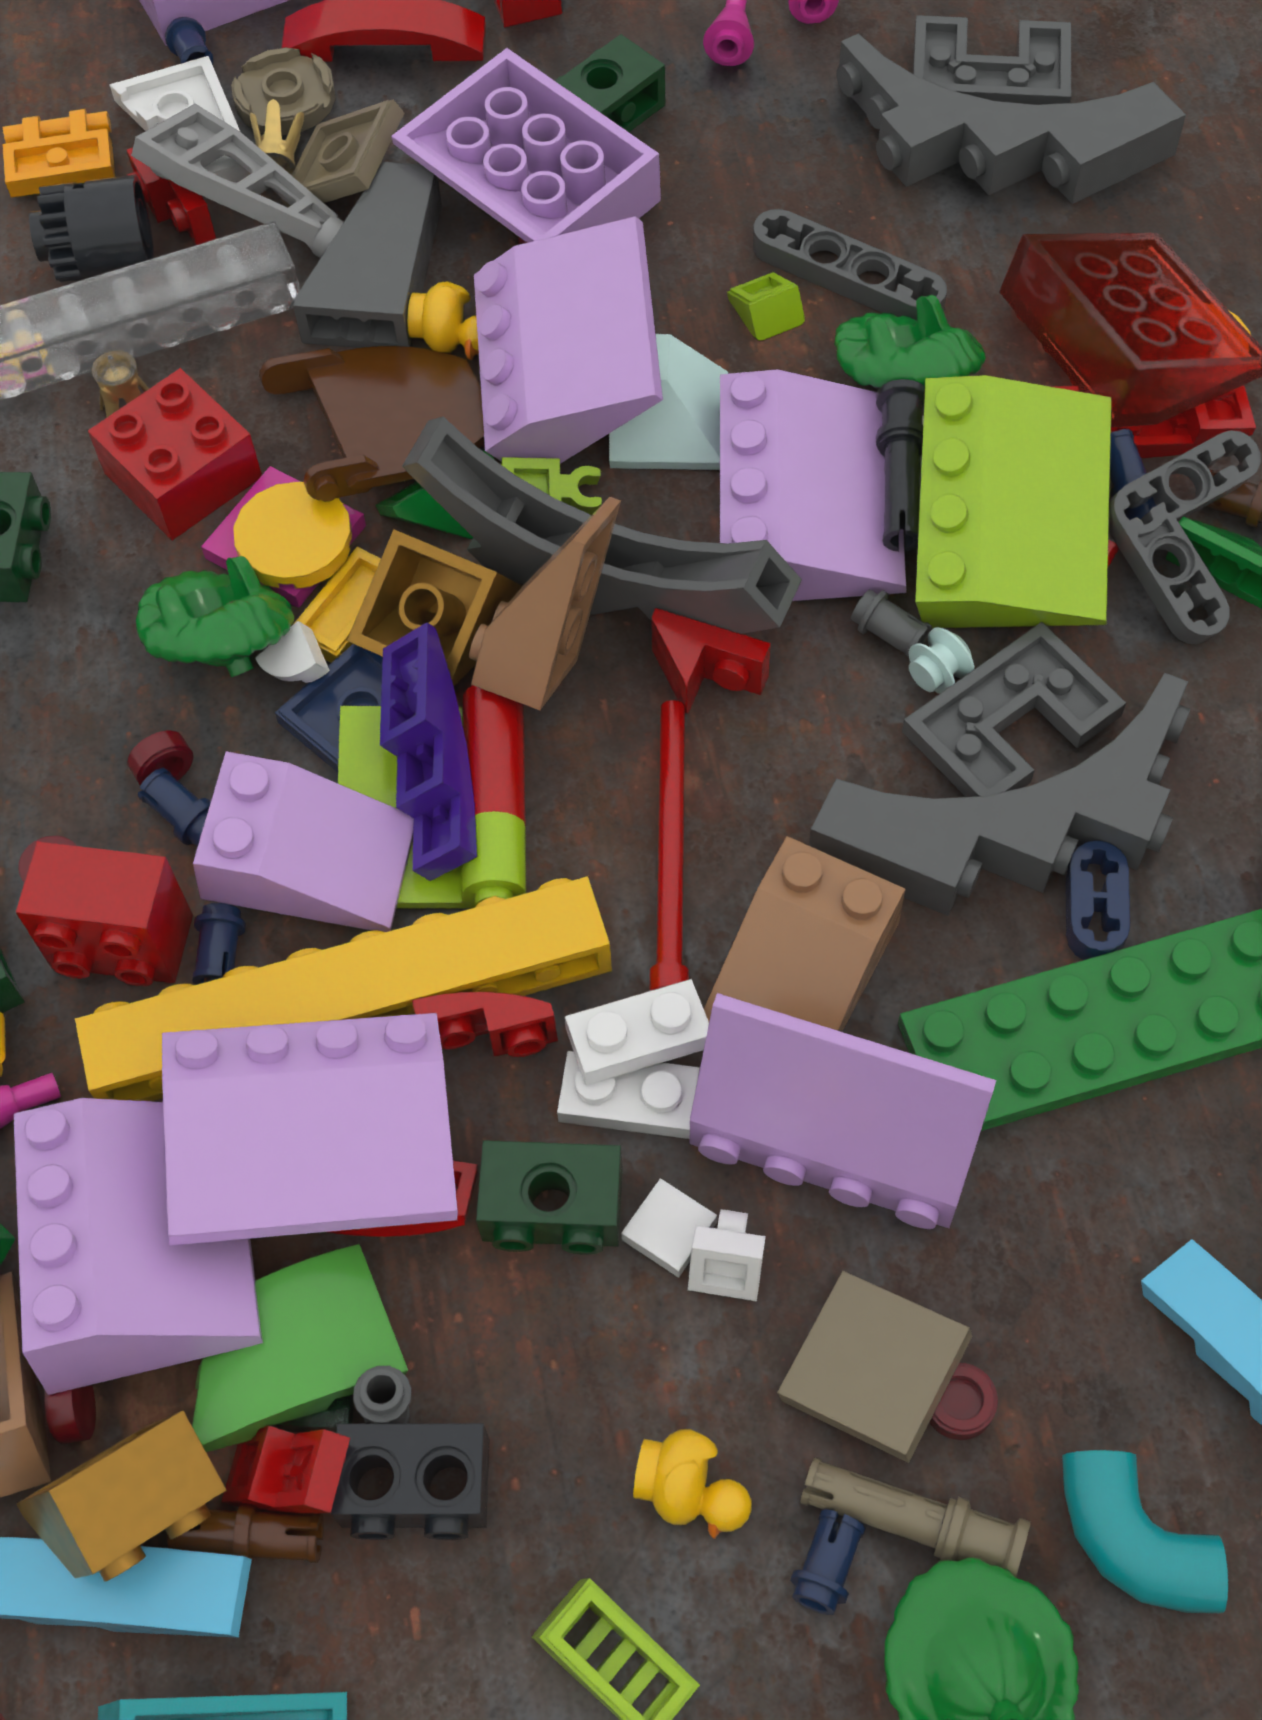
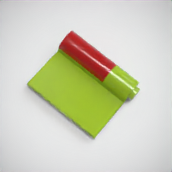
M474 685L464 692L463 707H459V712L467 743L475 800L477 857L429 881L413 871L412 841L397 908L471 909L475 908L481 901L493 896L507 899L526 893L524 704ZM340 706L338 784L396 808L397 756L380 746L381 706Z

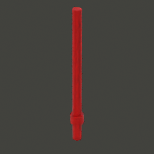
M676 700L665 701L661 704L656 964L650 968L649 991L689 980V969L682 965L685 705Z

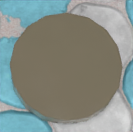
M280 48L258 54L241 66L243 73L238 79L234 77L231 84L236 113L245 125L251 128L250 113H254L260 133H264L267 104L270 100L274 99L280 106L282 135H288L294 117L299 112L304 113L301 132L312 128L331 112L336 99L331 69L322 58L312 53V59L307 56H301L299 49Z

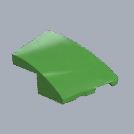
M360 1244L306 1259L255 1281L263 1343L202 1359L198 1366L195 1389L198 1392L192 1427L206 1452L250 1441L260 1428L326 1411L335 1399L352 1395L358 1378L368 1369L376 1366H391L399 1369L404 1375L407 1373V1365Z

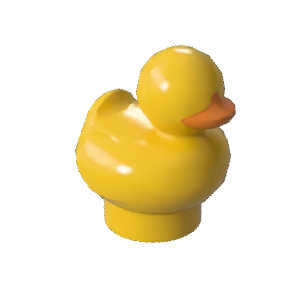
M445 281L432 286L427 293L412 292L409 299L407 318L409 337L424 339L432 350L444 353L452 352L461 344L465 349L467 358L472 360L476 354H479L476 315L467 318L463 322L464 305L470 302L471 299L468 291L462 286Z
M679 1429L671 1433L663 1442L649 1439L643 1440L636 1468L633 1497L653 1502L656 1512L664 1521L673 1525H686L695 1520L698 1515H702L708 1523L710 1536L716 1539L720 1532H732L741 1528L748 1521L752 1511L750 1495L741 1483L732 1479H720L711 1483L708 1487L705 1486L708 1460L718 1454L715 1443L708 1437L692 1429Z

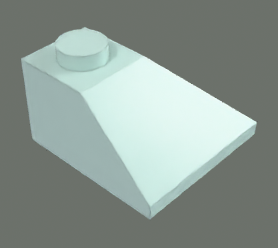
M656 334L663 400L609 433L610 468L720 470V374H728V371L670 334Z

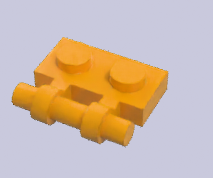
M86 109L69 111V117L41 121L39 116L22 118V124L3 126L6 144H3L5 184L10 197L40 194L39 187L72 182L78 184L85 183L87 180L115 177L113 147L109 136L112 129L108 112L102 111L87 114Z

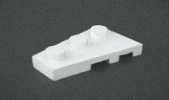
M209 56L109 84L114 101L145 131L193 104L199 105L239 130ZM225 155L204 167L207 171L232 182H238L250 175L239 163Z

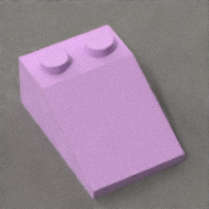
M226 751L193 861L200 899L366 930L389 932L392 928L413 841L414 818L399 809L291 763Z

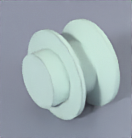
M936 627L928 633L929 647L916 643L909 649L910 674L914 681L928 692L935 691L940 694L955 684L954 676L962 679L974 670V663L968 645L961 637L943 628Z

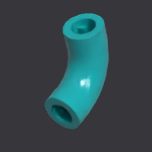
M1089 1450L1062 1455L1064 1494L1075 1538L1104 1578L1141 1603L1185 1613H1224L1228 1600V1569L1221 1537L1215 1534H1178L1165 1531L1154 1524L1143 1510L1139 1497L1136 1454L1123 1451Z

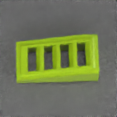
M590 1578L579 1580L532 1636L557 1663L619 1720H672L700 1686ZM590 1609L598 1616V1619L572 1648L563 1638L583 1614ZM614 1630L622 1639L595 1670L586 1660L609 1632ZM637 1651L645 1660L618 1692L609 1682L632 1654ZM660 1672L669 1681L641 1715L632 1704L655 1675Z

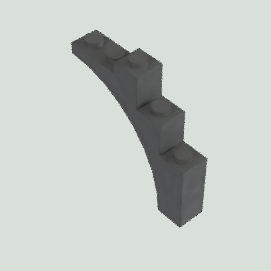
M859 33L841 41L840 62L836 71L839 87L846 96L852 97L862 108L871 125L876 129H880L879 140L876 143L878 158L884 168L892 170L906 187L956 163H960L966 176L974 179L988 195L1042 171L1048 183L1057 188L1071 204H1074L1176 154L1186 114L1155 82L1119 95L1079 103L1033 105L992 101L949 90L912 74L884 57Z
M444 416L429 420L402 465L473 537L467 551L484 567L518 584L526 583L591 516L582 510L555 499L514 475L477 448ZM615 524L590 615L638 607L651 620L655 608L740 634L780 628L802 579L767 540L729 544L692 542L647 534Z
M1164 673L1144 709L1114 741L1076 767L1031 786L988 796L933 799L884 793L836 778L811 828L809 846L905 888V899L949 916L958 895L969 899L982 869L1044 893L1052 872L1065 875L1076 847L1090 841L1111 843L1124 854L1128 867L1138 870L1147 848L1159 853L1174 818L1162 813L1171 789L1159 784L1170 758L1159 753L1165 740L1177 744L1191 709L1180 705L1188 681Z

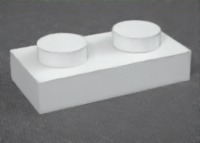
M692 979L565 1016L566 1031L585 1085L703 1051L709 1026Z
M568 1051L557 1110L558 1122L690 1139V1116L699 1076V1067L659 1063L585 1085L574 1051Z

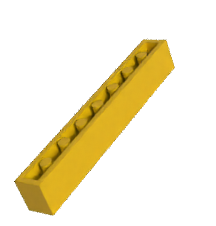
M588 876L576 880L560 878L544 883L536 891L504 899L493 896L478 903L475 908L450 915L444 913L428 914L417 919L413 925L389 932L379 930L363 932L352 938L349 943L324 950L318 948L302 949L292 953L284 961L263 967H237L226 972L222 978L198 985H172L163 989L158 996L133 1003L121 1001L107 1003L98 1007L93 1014L75 1018L88 1090L95 1099L155 1101L162 1099V1033L414 1015L415 1011L412 1000L459 992H494L526 996L612 971L610 943Z

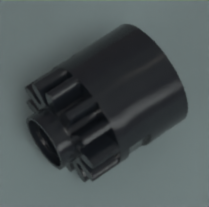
M136 174L87 180L85 183L78 184L72 182L39 187L40 196H37L40 210L29 213L31 238L38 260L40 262L49 261L50 268L54 269L56 281L67 282L93 279L106 275L116 276L154 270L155 254L151 224L142 186Z

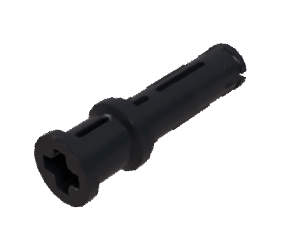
M908 379L892 380L885 383L878 389L876 394V405L878 410L882 412V426L876 434V446L885 457V513L882 541L885 547L898 552L900 530L905 531V551H911L918 547L919 457L922 455L923 446L922 412L924 411L925 387L919 382Z

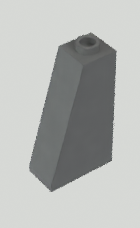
M383 162L369 189L363 192L295 297L293 307L302 343L354 348L373 346L411 347L413 338L409 337L407 323L409 299L412 292L423 293L442 206L438 177L421 164Z

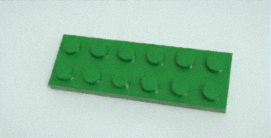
M1262 909L903 1012L899 1015L898 1026L909 1053L996 1080L981 1131L1262 1048Z

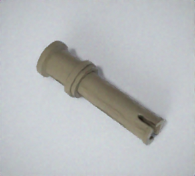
M813 1458L804 1484L807 1487L802 1492L800 1504L812 1505L823 1510H834L840 1516L846 1514L860 1523L934 1548V1557L940 1558V1561H960L967 1557L980 1558L990 1565L1009 1570L1014 1577L1017 1576L1031 1521L1019 1518L1015 1523L993 1517L971 1509L970 1501L962 1497H958V1500L950 1498L947 1505L825 1463L820 1458Z

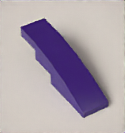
M426 622L383 648L380 746L397 756L396 808L414 818L413 871L432 881L476 858L477 841L475 800L467 743L455 689L437 630Z

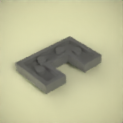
M916 15L912 74L949 90L992 101L1033 105L1070 103L1071 22L1019 20L1016 56L967 54V17Z
M1041 622L906 717L902 733L965 797L988 796L1023 788L1032 781L1035 770L999 735L1001 731L1030 710L1036 708L1076 748H1079L1121 717L1126 702Z

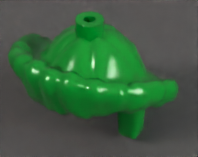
M934 295L920 296L916 300L917 320L907 316L897 317L892 313H866L862 317H853L841 323L835 332L834 345L837 349L836 356L844 372L853 378L858 385H872L875 388H880L885 383L899 379L914 380L925 387L926 378L962 377L976 374L984 364L986 355L982 345L970 332L961 328H953L948 324L941 304Z
M239 556L227 559L228 573L217 574L209 570H202L200 572L185 571L179 576L165 577L160 583L152 584L144 592L138 604L136 630L146 651L154 658H162L168 662L180 661L187 664L199 661L211 666H226L230 677H234L254 668L249 658L254 651L263 650L268 645L277 644L281 637L290 631V627L294 622L291 605L283 596L274 592L269 586L261 585L247 558Z
M968 1557L960 1561H939L927 1573L917 1575L912 1579L905 1595L900 1599L894 1611L895 1620L888 1629L885 1639L884 1669L887 1677L885 1690L890 1704L897 1710L899 1720H1075L1073 1707L1079 1694V1684L1077 1681L1079 1666L1077 1656L1073 1650L1074 1636L1070 1625L1061 1618L1055 1605L1038 1587L1014 1577L1007 1569L990 1565L980 1558Z

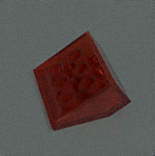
M1158 233L1022 235L999 293L1015 311L1017 318L1024 322L1039 340L1044 351L1051 355L1066 373L1073 386H1078L1080 392L1111 397V427L1127 428L1128 426L1157 425L1262 377V347Z

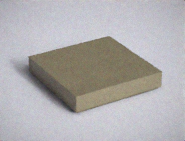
M392 99L317 124L291 176L323 203L368 190L392 141L391 136L396 132L405 113L395 100ZM282 198L280 199L286 205L287 208L290 207V205L285 200H283Z
M842 1271L777 1393L782 1402L909 1463L972 1339L970 1327Z

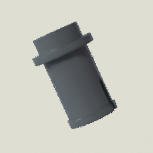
M869 589L856 605L851 615V620L858 624L857 630L864 635L869 631L905 653L909 658L910 647L916 643L924 644L932 625L922 622L888 601L889 594L884 590L877 594Z
M376 1366L368 1369L358 1378L354 1387L353 1401L357 1412L364 1418L365 1424H408L412 1390L408 1378L399 1369L391 1366Z

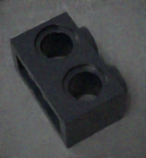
M484 1423L337 1424L336 1433L350 1437V1442L331 1515L342 1528H351L350 1537L361 1540H388L395 1537V1528H424V1537L429 1539L461 1540L468 1538L469 1528H487L490 1439ZM377 1467L393 1471V1484L383 1497L376 1500H364L358 1497V1484L366 1472ZM449 1467H456L467 1473L466 1486L457 1497L450 1500H439L430 1495L431 1481L439 1471Z

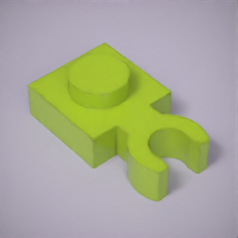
M502 457L500 464L514 475L561 502L590 515L602 505L601 497H586L578 489L583 484H598L601 473L597 467L581 466L568 475L560 474V458Z

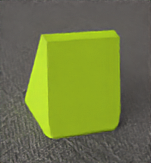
M774 272L733 287L727 292L728 300L750 333L757 340L768 339L798 327L805 321L798 285Z

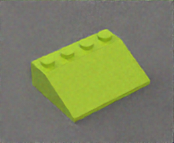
M987 375L926 378L915 600L922 622L932 625V628L1036 626L1041 622L1046 626L1107 625L1111 397Z

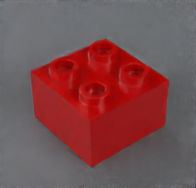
M181 368L88 430L104 474L172 541L258 481L262 476L250 433Z
M39 841L36 843L16 909V914L50 967L57 973L78 979L87 978L90 976V973L111 975L124 983L135 986H150L153 981L176 982L193 918V913L165 856Z

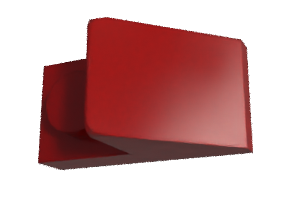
M655 608L651 617L652 651L678 701L685 705V713H689L704 678L713 680L728 690H745L761 695L769 677L771 643Z

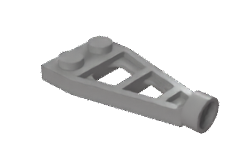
M197 104L189 106L135 138L131 156L150 167L157 176L171 180L177 185L305 242L312 250V253L319 258L322 257L344 221L337 218L338 215L239 130ZM225 155L234 159L250 175L239 182H232L207 171L204 167ZM271 188L290 207L287 208L259 194Z

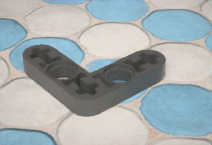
M1230 430L1211 438L1125 485L1109 500L1110 535L1170 631L1177 639L1187 644L1198 645L1207 642L1227 625L1230 618V607L1223 592L1180 526L1179 521L1183 516L1188 517L1235 491L1257 472L1261 464V453L1256 442L1241 431ZM1234 455L1238 459L1239 464L1236 467L1230 465L1212 477L1208 468L1212 467L1222 456L1230 457ZM1183 474L1189 477L1196 488L1195 498L1188 501L1176 497L1169 487L1170 475ZM1153 497L1157 506L1153 507L1141 520L1139 518L1129 520L1125 516L1124 511L1128 507L1131 509L1137 508ZM1167 550L1173 553L1180 564V572L1177 577H1165L1155 569L1153 564L1154 551ZM1186 581H1189L1192 588L1187 592L1184 591L1176 598L1172 592L1176 591ZM1203 606L1208 613V617L1204 620L1193 622L1189 618L1188 612L1192 608L1199 609Z

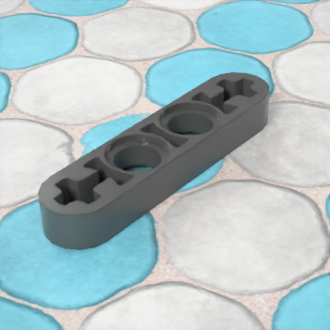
M771 209L763 212L756 218L753 224V251L765 263L881 313H892L897 317L907 316L917 320L916 300L920 296L929 295L936 296L943 311L945 310L946 283L942 277L930 270L787 210ZM818 251H829L836 254L838 259L834 262L823 264L813 260L811 255ZM866 271H876L883 274L886 280L879 284H868L860 280L858 276Z

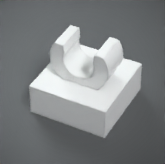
M721 1209L717 1229L696 1225L691 1249L688 1290L757 1301L766 1236L745 1233L748 1213Z

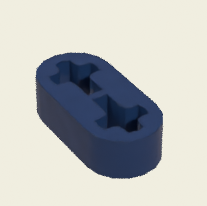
M1090 841L1079 846L1073 853L1065 878L1066 938L1072 952L1082 960L1123 949L1130 930L1129 867L1127 859L1121 850L1111 843ZM1089 864L1100 865L1101 873L1107 875L1101 892L1093 890V875L1087 871ZM1094 912H1101L1102 929L1108 932L1106 941L1094 940L1093 931L1088 929Z

